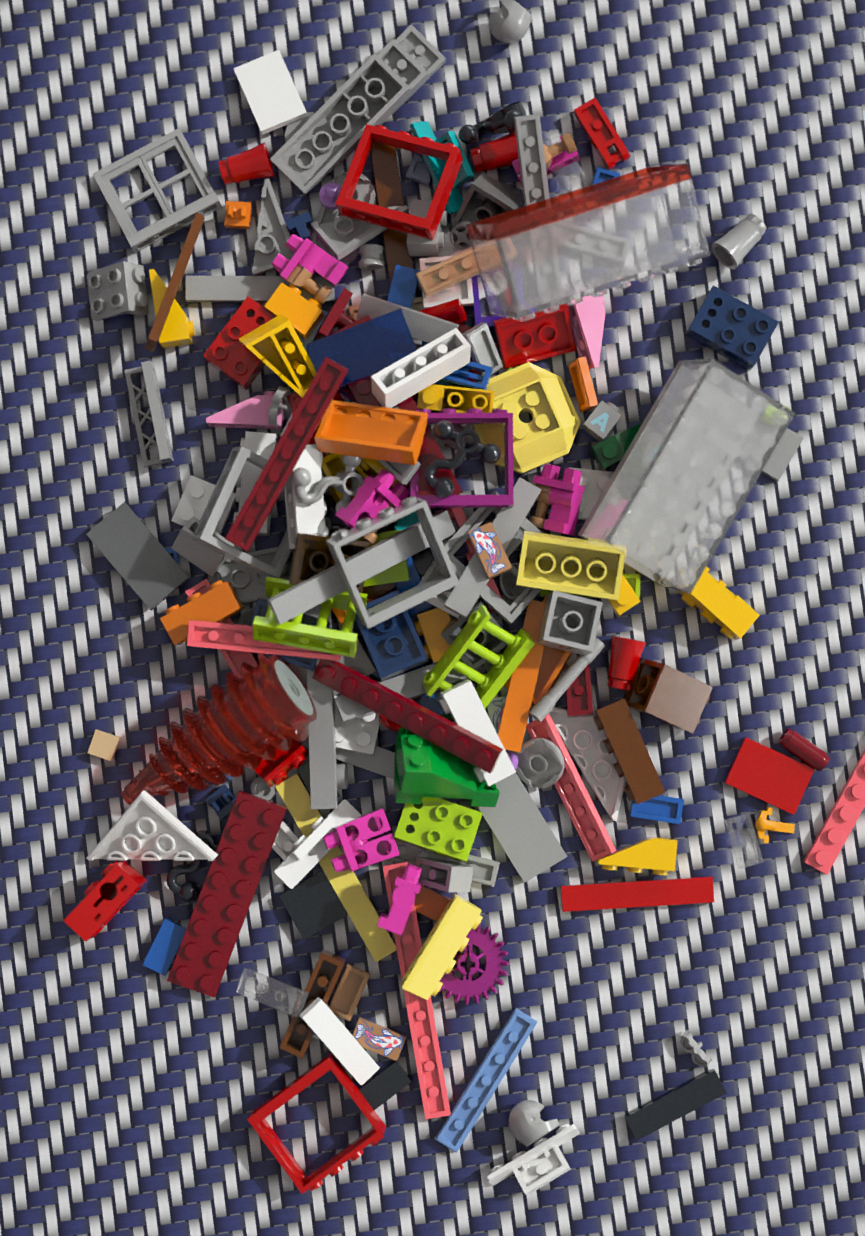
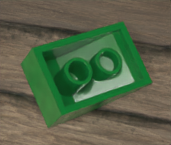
M400 734L396 762L401 793L477 796L473 764L419 735Z

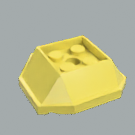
M528 362L490 378L487 390L495 391L493 409L507 410V413H513L514 472L524 474L543 466L545 463H550L569 454L581 421L560 376ZM529 412L533 420L529 423H523L519 419V414ZM472 424L480 443L484 445L492 443L499 447L501 456L494 465L504 468V424Z

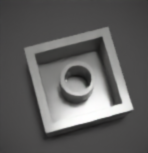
M553 590L547 595L537 644L585 656L593 652L603 602Z

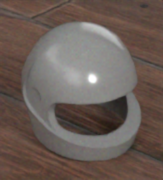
M500 0L502 3L501 9L496 13L491 12L489 16L490 31L500 42H517L528 31L532 16L515 0Z
M524 1100L516 1104L509 1115L511 1133L525 1146H529L560 1125L558 1119L550 1121L541 1120L539 1112L545 1106L533 1100Z

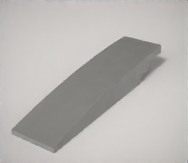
M411 24L396 40L392 39L378 54L374 53L270 160L304 194H307L358 147L366 124L372 126L382 125L446 62V58ZM325 117L329 121L334 139L318 124L322 118Z

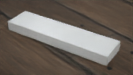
M319 997L300 1014L301 1018L361 1086L380 1068Z

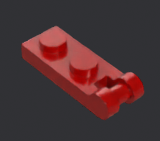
M596 98L574 109L575 117L595 147L607 170L616 167L615 164L619 161L624 162L630 158L626 146ZM614 146L617 152L610 155L607 149Z

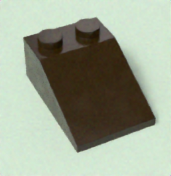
M297 532L289 584L297 585L336 565L326 540L333 538L332 535ZM357 538L340 546L344 559L346 560L369 548L371 542ZM364 581L356 585L358 592L363 593Z

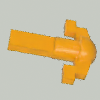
M766 807V811L761 810L755 822L758 838L763 839V843H768L769 836L764 835L765 830L794 833L795 824L766 820L767 815L772 816L773 809Z

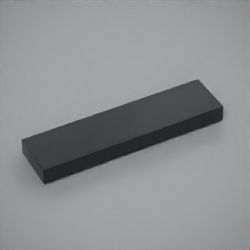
M712 1069L628 1113L624 1117L636 1140H639L723 1096L727 1092L716 1071Z

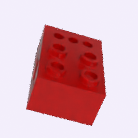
M248 296L204 353L203 357L210 365L244 390H247L266 364L250 351L239 338L276 316Z
M127 861L111 863L101 873L104 878L96 883L93 882L84 891L86 897L65 918L64 922L85 942L94 938L148 881Z

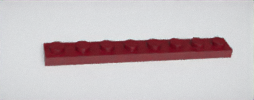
M325 357L225 537L226 540L246 551L250 550L349 369Z
M319 659L312 679L490 774L493 772L503 751L499 746L337 660Z

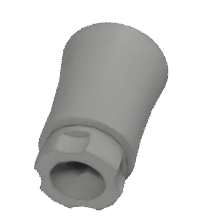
M749 214L723 237L712 243L711 250L724 266L735 270L752 247L761 239V236L767 229L766 225L756 215Z

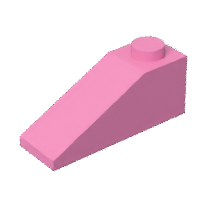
M595 288L562 299V302L568 304L574 341L579 358L586 357L589 369L599 367L606 312L604 298L600 294L599 288Z
M266 391L264 395H256L207 417L206 423L209 427L283 430L284 410H278L277 423L279 426L268 423L270 406L276 392ZM284 398L281 401V404L285 405Z

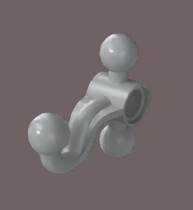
M342 455V461L346 465L345 471L337 473L336 476H327L321 479L311 494H307L305 491V487L311 482L310 472L303 467L295 469L292 472L291 481L295 485L297 498L302 503L314 504L321 499L329 486H333L339 493H342V499L337 502L335 507L336 513L341 507L346 509L352 501V496L356 495L358 489L364 484L362 476L355 473L356 467L361 463L362 458ZM350 477L352 480L351 487L347 489L346 480Z

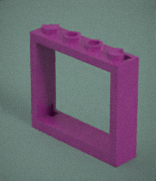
M430 409L415 410L428 414L427 425L437 424L441 420H448L452 424H504L505 495H451L448 498H440L437 495H418L417 469L411 478V497L415 496L416 498L426 500L429 508H512L514 505L513 413H507V410L492 409V413H482V409H467L466 413H456V409H441V413H431Z

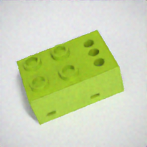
M422 797L421 804L405 803L394 839L466 864L483 813L440 798Z

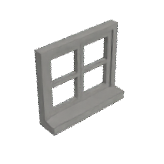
M180 128L93 173L98 186L135 253L192 224L196 212L205 217L222 208L216 193L213 191ZM176 147L187 170L158 184L147 161ZM139 166L151 189L122 203L110 181ZM191 175L203 197L173 212L162 189ZM155 194L166 217L137 232L125 209Z
M494 490L490 495L499 494ZM478 508L445 544L444 547L457 579H460L466 567L453 555L469 538L468 531L478 528L491 512L497 516L501 508ZM525 518L506 550L507 557L523 541L524 531L542 533L528 519ZM511 564L512 570L510 571L517 577L518 569ZM487 585L479 598L510 625L541 589L526 587L510 606Z

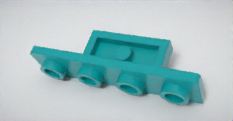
M413 122L410 128L414 137H428L434 142L441 144L451 143L460 148L463 161L445 207L449 214L458 213L464 201L458 187L474 176L454 131H447L436 140L429 122ZM423 155V160L427 164L433 182L437 187L447 161Z

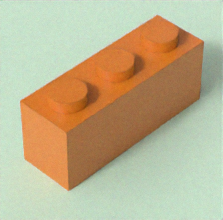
M219 580L209 586L210 591L202 595L198 592L188 597V603L179 607L177 604L165 611L166 615L160 619L174 645H181L187 641L189 620L222 622L245 609L231 582L223 583L222 580Z

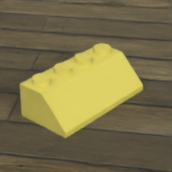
M524 531L516 585L618 600L626 547L617 544Z
M456 893L452 895L402 978L401 985L403 989L426 1000L431 995L434 997L437 995L443 984L440 982V979L444 973L449 974L456 963L453 960L457 951L462 952L469 941V938L466 937L471 928L476 930L483 918L480 916V908Z

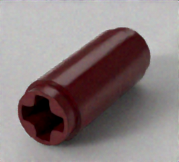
M790 728L784 731L778 741L782 744V747L815 770L822 771L830 760L827 753Z

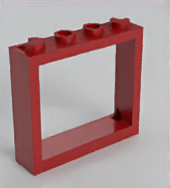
M366 124L336 201V207L340 215L433 240L463 161L460 148L451 143L441 144L434 142L428 137H414L405 131H391L382 125L372 126ZM373 142L447 161L426 218L352 199Z
M332 1052L252 1111L247 1118L302 1194L309 1189L313 1191L315 1188H319L323 1184V1178L329 1174L331 1177L335 1176L344 1168L342 1164L349 1159L352 1162L358 1159L364 1153L362 1149L369 1144L372 1146L378 1144V1141L384 1138L383 1134L386 1129L384 1122L361 1094L358 1087ZM331 1069L373 1127L307 1176L265 1118Z

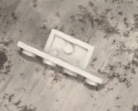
M343 800L338 805V809H334L325 819L321 816L311 826L313 831L307 838L302 835L292 845L295 850L274 870V873L290 889L294 888L331 850L326 848L323 836L334 831L333 827L362 815L347 800Z
M566 1124L556 1130V1135L553 1137L540 1139L534 1144L533 1149L528 1152L521 1151L512 1157L513 1161L508 1164H500L490 1170L491 1174L486 1176L487 1181L494 1186L515 1174L526 1195L531 1194L571 1169L559 1146L574 1138L580 1132L574 1124L571 1126Z

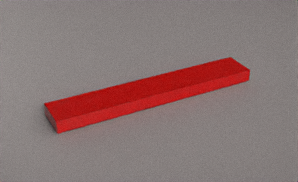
M713 877L561 885L562 911L713 903Z

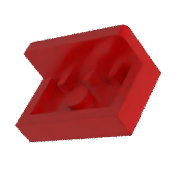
M287 731L249 765L271 788L273 785H280L287 778L286 774L293 768L297 769L303 765L308 753Z

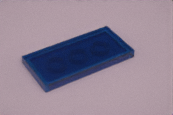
M401 308L306 345L316 373L325 357L349 369L340 387L374 375L417 350Z

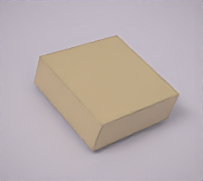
M96 729L88 754L113 761L121 737Z

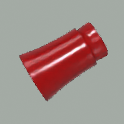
M515 132L470 149L476 173L485 171V169L487 172L513 166L512 161L518 159Z
M265 142L242 153L229 156L225 160L218 161L219 170L225 185L275 176Z
M612 635L611 657L607 675L610 677L607 686L631 691L632 681H635L637 668L646 642Z

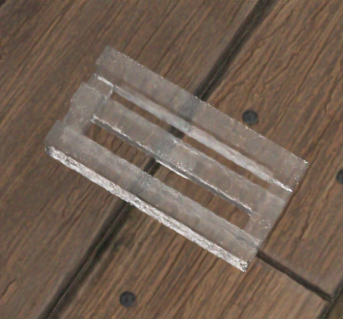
M750 813L724 819L738 869L763 863V857ZM743 820L746 822L756 859L753 860L741 824ZM732 823L736 824L746 862L742 861Z

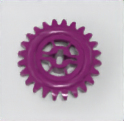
M480 923L476 930L470 929L466 936L469 938L466 947L459 955L455 954L457 966L452 968L449 974L444 973L440 979V982L443 984L439 992L446 989V999L455 994V1003H458L460 998L464 997L465 1004L468 1005L470 997H473L476 1004H478L479 995L488 1000V990L495 994L497 993L494 986L495 983L504 985L499 976L508 975L507 971L502 969L503 966L510 964L509 961L502 959V957L508 955V951L499 950L504 945V941L495 942L498 933L489 935L490 926L480 930ZM472 944L482 949L483 952L476 955L472 951ZM467 946H469V957L472 962H475V964L470 965L468 978H466L467 971L465 965L460 964L467 957ZM483 955L486 956L485 970L479 967V958ZM459 970L463 974V980L456 977L453 972ZM477 971L482 973L481 976L472 980L474 973Z

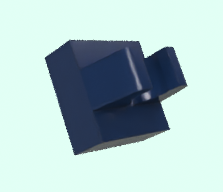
M309 212L285 221L290 235L298 234L303 240L306 238L311 240L308 229H311L310 223H312Z
M224 784L205 801L217 816L223 819L231 812L236 796Z

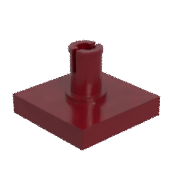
M346 288L343 289L315 337L316 339L323 342L333 327L336 328L337 326L342 329L356 321L344 314V308L353 294Z

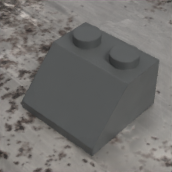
M483 172L472 183L453 223L458 225L462 221H471L478 228V239L486 242L506 233L521 208L524 198Z
M479 598L467 619L460 615L458 618L453 616L441 632L442 637L449 645L453 643L468 623L471 613L477 610L481 604L484 605ZM486 607L488 613L491 616L489 621L505 630L504 627L499 623V621ZM483 629L473 640L495 654L507 645V643ZM468 649L461 656L464 663L474 670L487 661Z

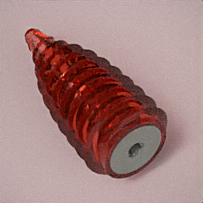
M260 652L258 654L259 665L256 667L247 662H242L241 670L243 676L241 678L233 673H227L226 682L228 687L226 689L218 684H212L211 692L213 699L211 701L199 695L197 697L199 709L197 713L189 708H184L183 717L185 724L182 726L174 721L170 723L172 737L170 740L159 737L160 750L156 755L149 754L150 761L142 770H139V773L124 787V791L121 792L124 801L129 805L132 804L144 790L154 797L157 795L166 796L172 790L184 794L189 791L190 786L197 790H205L209 785V781L218 785L223 784L227 779V775L240 777L244 772V767L249 769L258 768L261 758L265 760L274 759L277 749L283 751L291 749L293 739L297 741L306 740L308 737V724L316 720L317 713L313 700L299 676L287 662L277 655L268 657Z

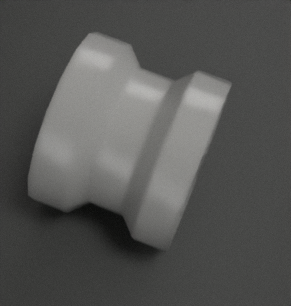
M366 244L358 248V253L361 255V260L359 261L360 269L378 270L383 268V261L380 256L383 253V246Z

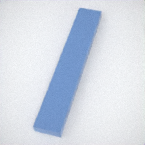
M515 1007L452 1109L451 1115L447 1117L437 1133L436 1141L455 1153L458 1152L536 1026L537 1020Z

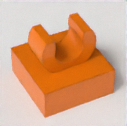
M226 201L225 228L250 229L251 202Z

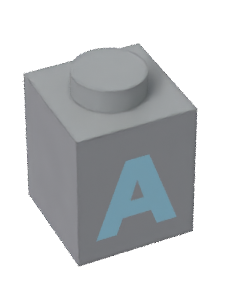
M601 401L585 421L582 429L599 442H602L622 416L618 413L620 410L611 402L605 403Z

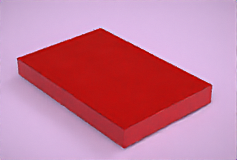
M566 302L493 321L504 369L576 351L568 304Z
M744 737L724 783L794 815L815 769Z

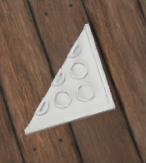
M553 707L548 714H550L565 746L611 820L617 821L625 780L623 777L619 778L613 764L616 763V759L613 753L608 754L604 746L603 740L606 739L603 730L598 731L593 720L594 716L567 718V710Z
M144 790L86 859L88 861H93L94 859H107V861H126L127 859H140L141 861H160L161 859L194 861L195 859H208V861H213L218 854Z

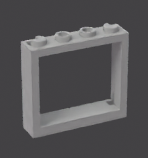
M243 446L234 447L192 540L265 577L280 578L287 569L288 563L286 562L289 555L295 550L289 549L288 528L271 565L212 536L245 462L248 461L261 469H264L268 462L267 459Z
M415 496L408 497L401 502L402 505L394 509L393 507L385 508L378 512L379 516L371 520L370 518L362 519L355 523L356 527L350 530L342 529L332 534L333 538L326 540L361 624L367 628L373 627L459 584L427 502L424 499L416 498ZM415 511L441 574L366 610L340 546Z

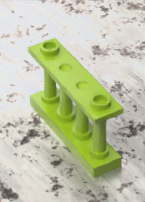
M266 577V596L272 598L295 585L289 584L290 580ZM344 591L318 605L321 608L316 626L301 624L303 613L292 618L291 622L277 623L269 605L265 617L255 616L253 640L355 658L357 634L351 632L356 610L348 592ZM359 593L366 608L367 594ZM331 608L346 610L341 631L326 628Z
M481 604L477 610L471 613L468 623L435 667L424 676L422 684L426 694L431 697L437 688L444 691L452 687L453 685L444 681V679L454 669L478 683L475 691L484 709H486L535 645L531 635L522 628L517 634L512 635L489 621L491 616L486 607ZM483 629L507 643L508 646L502 654L497 655L473 640ZM467 649L493 664L487 674L483 675L459 661Z

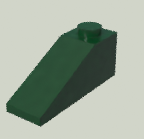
M642 423L592 446L590 453L600 471H607L620 463Z

